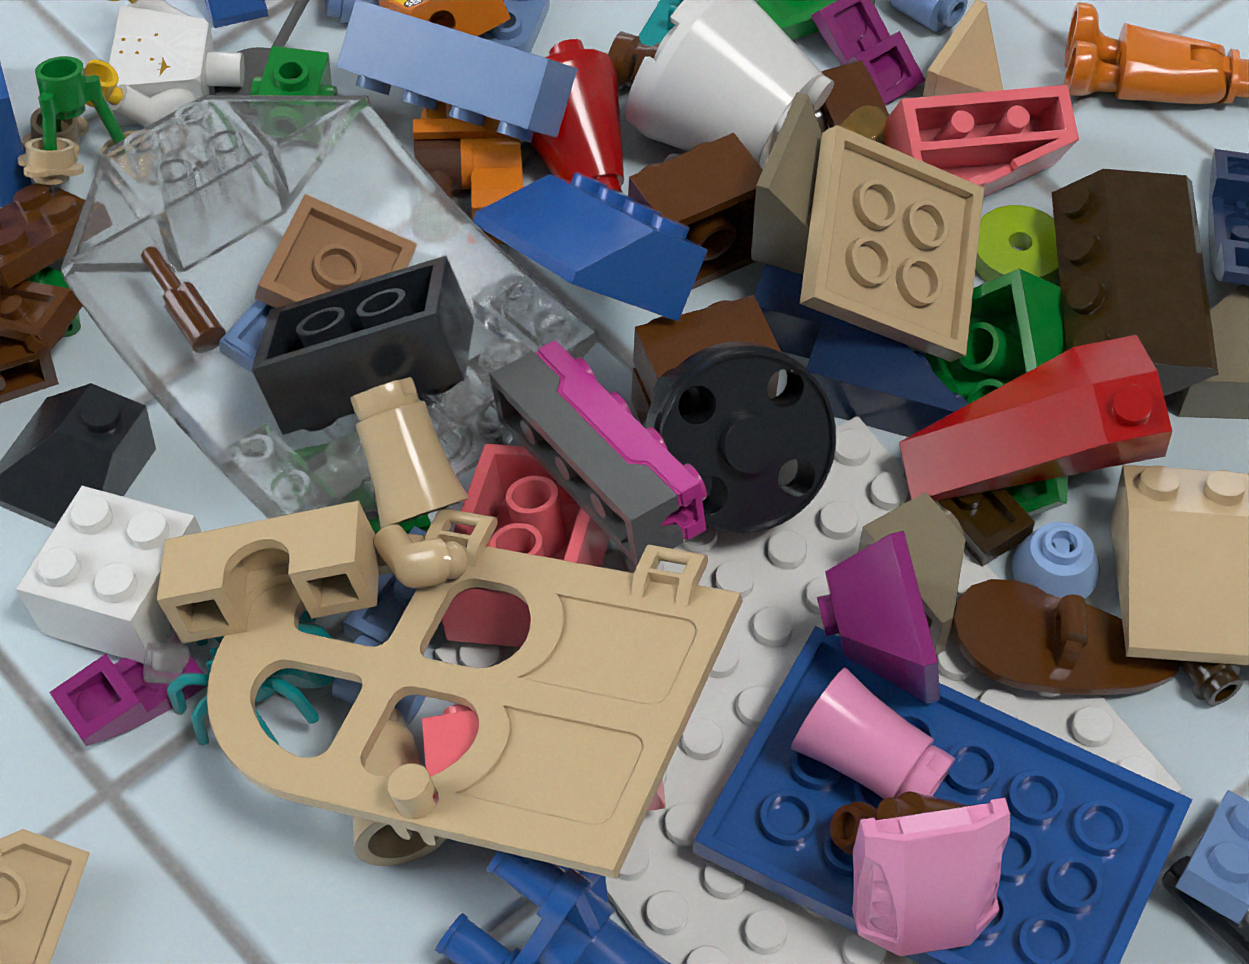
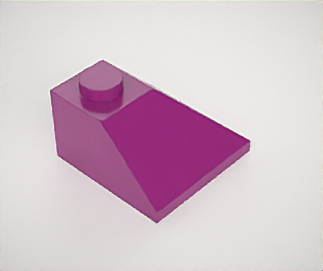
M904 531L891 533L825 571L829 594L817 597L825 635L827 637L839 634L845 656L925 703L939 701L938 660Z

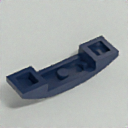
M1214 149L1208 210L1211 266L1213 274L1218 281L1249 285V153Z

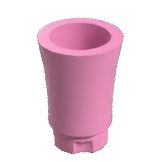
M843 668L822 693L803 722L791 746L792 750L830 766L867 787L883 799L888 797L897 799L901 794L908 791L933 796L955 761L953 756L932 745L934 742L933 738L907 722L873 695L846 668Z

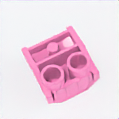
M992 799L987 804L882 820L868 818L860 820L853 849L854 895L852 905L858 935L898 956L971 945L999 912L997 891L1001 874V861L1010 834V812L1006 799Z

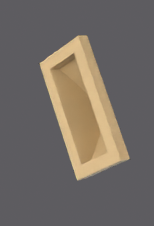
M981 0L974 1L928 68L923 97L1003 90L987 3Z

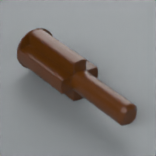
M150 246L145 248L141 258L164 290L165 294L162 297L166 303L164 307L191 345L193 351L196 353H206L219 345L220 339L226 334V331L191 282L181 283L156 247Z

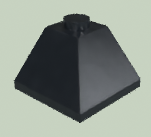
M92 383L47 397L0 460V507L54 529L81 486L124 497L156 450L147 406Z

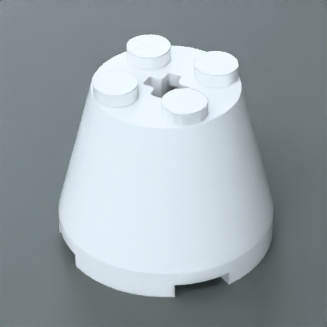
M683 0L670 16L671 22L675 26L660 43L654 59L650 56L645 57L635 76L627 100L626 120L636 126L637 130L646 137L686 151H691L701 143L712 142L735 133L760 167L764 169L796 93L809 95L815 112L830 95L834 81L826 77L755 0Z

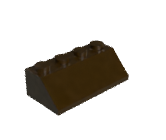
M1101 169L1051 192L1066 350L1076 346L1137 335L1158 371L1164 396L1218 375L1193 184L1187 175Z

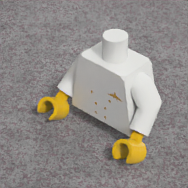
M127 0V6H119L109 63L95 59L89 61L84 69L85 76L97 75L100 77L103 96L108 102L119 126L140 124L149 130H158L180 120L201 119L208 111L211 86L242 87L245 65L243 53L214 52L210 23L204 18L192 17L168 4L165 0ZM91 101L87 102L86 105L94 107Z

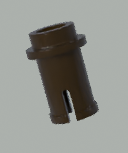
M1176 660L1194 683L1192 688L1194 696L1199 700L1206 699L1211 706H1216L1229 700L1243 685V681L1238 676L1240 673L1239 665Z

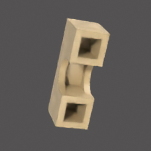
M354 501L165 539L157 602L182 644L246 632L249 611L254 601L268 589L281 584L293 583L311 619L377 606L380 560V554L374 546L375 533L360 502Z

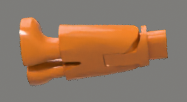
M1076 3L1069 26L1064 67L1066 68L1064 85H1068L1070 95L1085 96L1097 91L1115 92V98L1180 104L1233 103L1235 96L1249 98V59L1240 58L1238 49H1230L1226 56L1225 48L1220 44L1128 23L1123 24L1119 39H1113L1105 36L1100 31L1099 15L1092 4Z

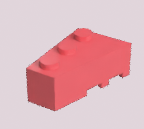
M1068 85L905 98L899 101L881 126L885 146L984 187L983 198L1054 166L1079 140Z

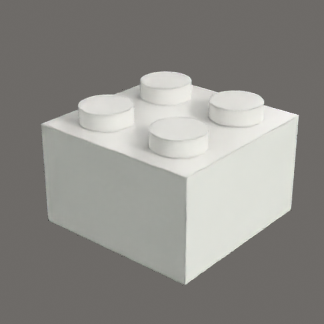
M81 486L16 590L41 634L155 666L166 647L172 632H175L157 602L165 539L202 531L194 515Z

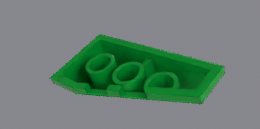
M1020 268L974 287L966 356L950 362L926 353V359L933 373L951 392L960 394L970 404L1067 351L1060 287ZM1068 476L1006 487L1005 490L1031 517L1067 504Z

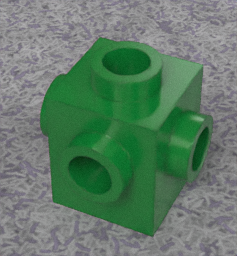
M279 46L271 47L263 77L256 76L254 78L250 94L251 110L259 112L262 136L279 138L286 141L297 140L319 143L325 120L333 121L335 118L338 101L337 87L332 86L329 53Z

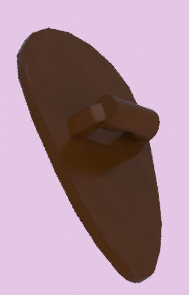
M990 579L971 585L955 604L951 626L956 645L966 659L990 679L1016 689L1052 694H1131L1154 689L1172 681L1179 671L1180 665L1176 660L1127 657L1122 619L1086 604L1085 599L1079 595L1071 594L1061 598L1048 594L1034 585L1020 581Z

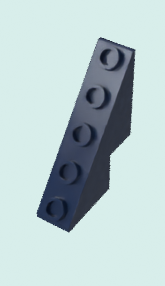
M765 264L754 296L781 352L809 359L806 369L814 376L825 392L835 418L849 421L858 416L868 427L910 437L968 405L967 401L960 394L951 392L933 373L929 362L921 353L912 351L906 344L800 304L803 275Z

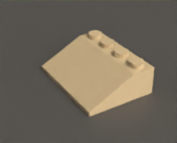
M1123 464L1111 513L1110 528L1126 656L1249 665V473Z

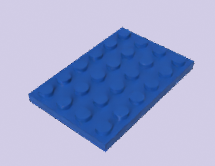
M815 626L698 832L693 844V853L858 934L852 912L854 895L853 855L845 853L833 842L830 834V823L836 810L843 805L863 802L872 805L877 810L883 798L830 766L791 749L799 729L822 693L843 668H846L873 695L907 722L933 738L934 742L932 745L944 750L955 758L948 774L933 797L971 806L987 804L992 799L1005 798L1010 812V834L1002 854L1001 874L997 891L998 914L969 946L904 957L919 964H1120L1193 799L939 683L940 700L925 703L845 656L840 637L837 635L826 637L824 629Z

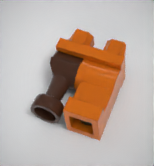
M438 101L435 111L423 108L421 118L413 119L415 180L417 187L424 190L426 201L416 210L415 232L421 240L432 244L453 242L463 232V215L460 207L452 202V190L471 189L473 221L476 211L523 188L520 139L497 132L500 120L486 116L483 126L450 117L449 113L452 105L442 101ZM472 223L473 245L506 244Z

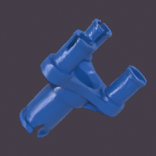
M501 851L496 853L486 870L491 874L497 875L539 907L536 915L541 918V921L523 949L520 950L517 947L511 952L471 922L464 913L457 917L435 948L436 952L442 953L455 964H671L610 919L616 909L608 904L606 876Z

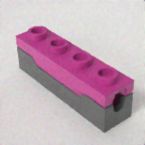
M554 340L538 348L537 352L532 351L489 374L498 419L501 424L636 566L647 545L674 549L683 544L685 539L690 540L706 531L703 500L707 498V491L699 473L688 463L682 465L668 451L664 440L654 428L648 427L645 429L632 416L628 405L621 395L615 391L609 393L596 380L592 369L583 358L578 357L574 359Z

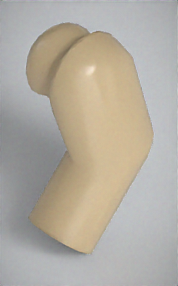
M395 524L382 528L375 535V549L397 580L406 587L423 588L442 584L447 578H459L467 568L466 551L458 542L448 541L445 543L442 539H430L413 543L405 530Z

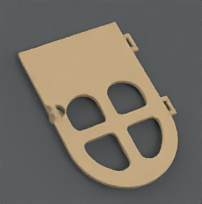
M440 508L426 535H407L413 543L430 539H442L445 543L448 541L458 542L466 551L467 568L463 575L457 579L447 578L442 584L417 588L392 635L383 644L365 646L299 631L298 623L306 607L293 583L281 584L262 593L250 608L247 631L225 635L213 660L208 680L207 705L210 723L221 749L231 764L247 780L260 789L296 803L391 825L403 839L409 840L414 830L418 831L423 841L431 846H435L439 837L617 879L743 601L739 592L698 585L708 564V556L705 554L647 545L634 573L488 547L487 544L497 526L496 517ZM453 523L475 527L471 535L449 531ZM380 556L379 575L393 574ZM660 561L686 565L682 574L657 569ZM475 587L507 592L520 597L529 607L531 622L526 641L515 654L499 664L485 668H474L424 657V652L451 601L458 593L465 589ZM294 668L363 684L357 699L328 750L318 756L299 757L286 751L268 737L258 721L255 712L257 692L266 678L280 669ZM421 695L468 706L477 713L479 730L471 747L458 761L438 774L430 777L429 772L424 766L414 763L398 767L389 777L371 773L364 767L366 759L395 705L406 696ZM433 793L438 794L437 805L432 797Z

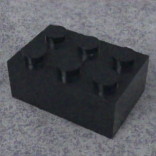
M445 255L271 309L251 370L282 435L302 429L307 432H315L329 427L338 418L355 414L351 397L371 388L411 377L417 394L424 393L428 396L445 393L455 387L458 382L464 381L474 318L449 259Z

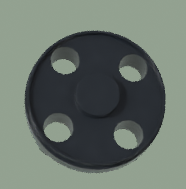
M743 341L720 343L694 353L677 367L667 370L658 378L654 386L653 401L647 415L645 429L648 427L654 428L664 440L668 451L682 465L686 463L692 465L701 478L711 476L712 489L707 498L703 500L707 527L734 533H752L771 529L785 523L800 513L811 503L824 485L836 450L834 414L820 384L802 364L792 357L759 343ZM785 369L787 384L778 396L770 399L767 393L768 382L777 371ZM699 386L701 397L697 408L689 414L680 415L678 407L681 395L688 388ZM796 459L798 468L794 479L786 485L779 486L778 474L782 466L788 461Z

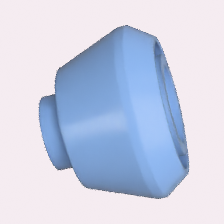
M1052 522L1041 526L1019 543L1013 555L1012 571L1016 581L1034 585L1044 592L1062 598L1066 595L1074 594L1087 599L1096 589L1100 579V563L1091 539L1082 529L1070 523Z

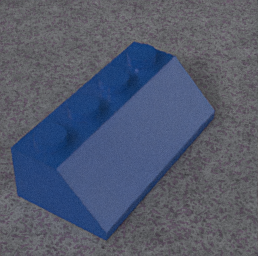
M578 172L574 173L571 182L549 174L476 211L472 221L476 226L573 285L675 321H679L708 251L686 239L690 229L688 226L661 215V212L635 202L634 198L608 188L607 184Z

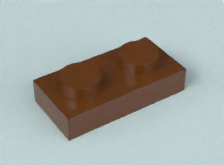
M25 280L10 289L0 284V317L33 332V335L40 341L47 342L50 351L65 335L68 326L84 306L70 288Z

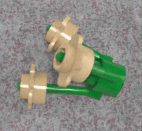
M70 56L50 58L41 62L36 67L35 75L40 94L38 97L40 108L35 110L31 116L30 134L22 138V145L26 154L18 157V165L24 166V175L26 177L33 178L35 182L40 184L57 185L68 182L70 176L84 173V165L77 163V156L80 153L79 140L81 136L86 135L89 131L88 122L83 117H80L85 112V104L88 101H91L111 137L100 151L101 157L104 160L97 168L100 178L114 177L118 178L122 184H131L144 179L151 173L153 169L152 163L164 156L163 147L160 144L150 146L140 131L122 132L103 96L99 76H85L82 61Z

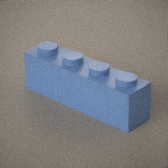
M355 0L336 66L358 74L356 86L389 95L393 85L405 89L402 101L435 111L439 100L452 105L449 113L450 117L483 126L485 118L488 116L500 120L497 132L528 142H532L534 132L557 137L578 68L361 0Z

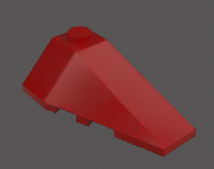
M1132 335L1073 347L900 441L899 449L910 500L927 492L934 501L1165 457L1173 430L1158 371L1138 336Z

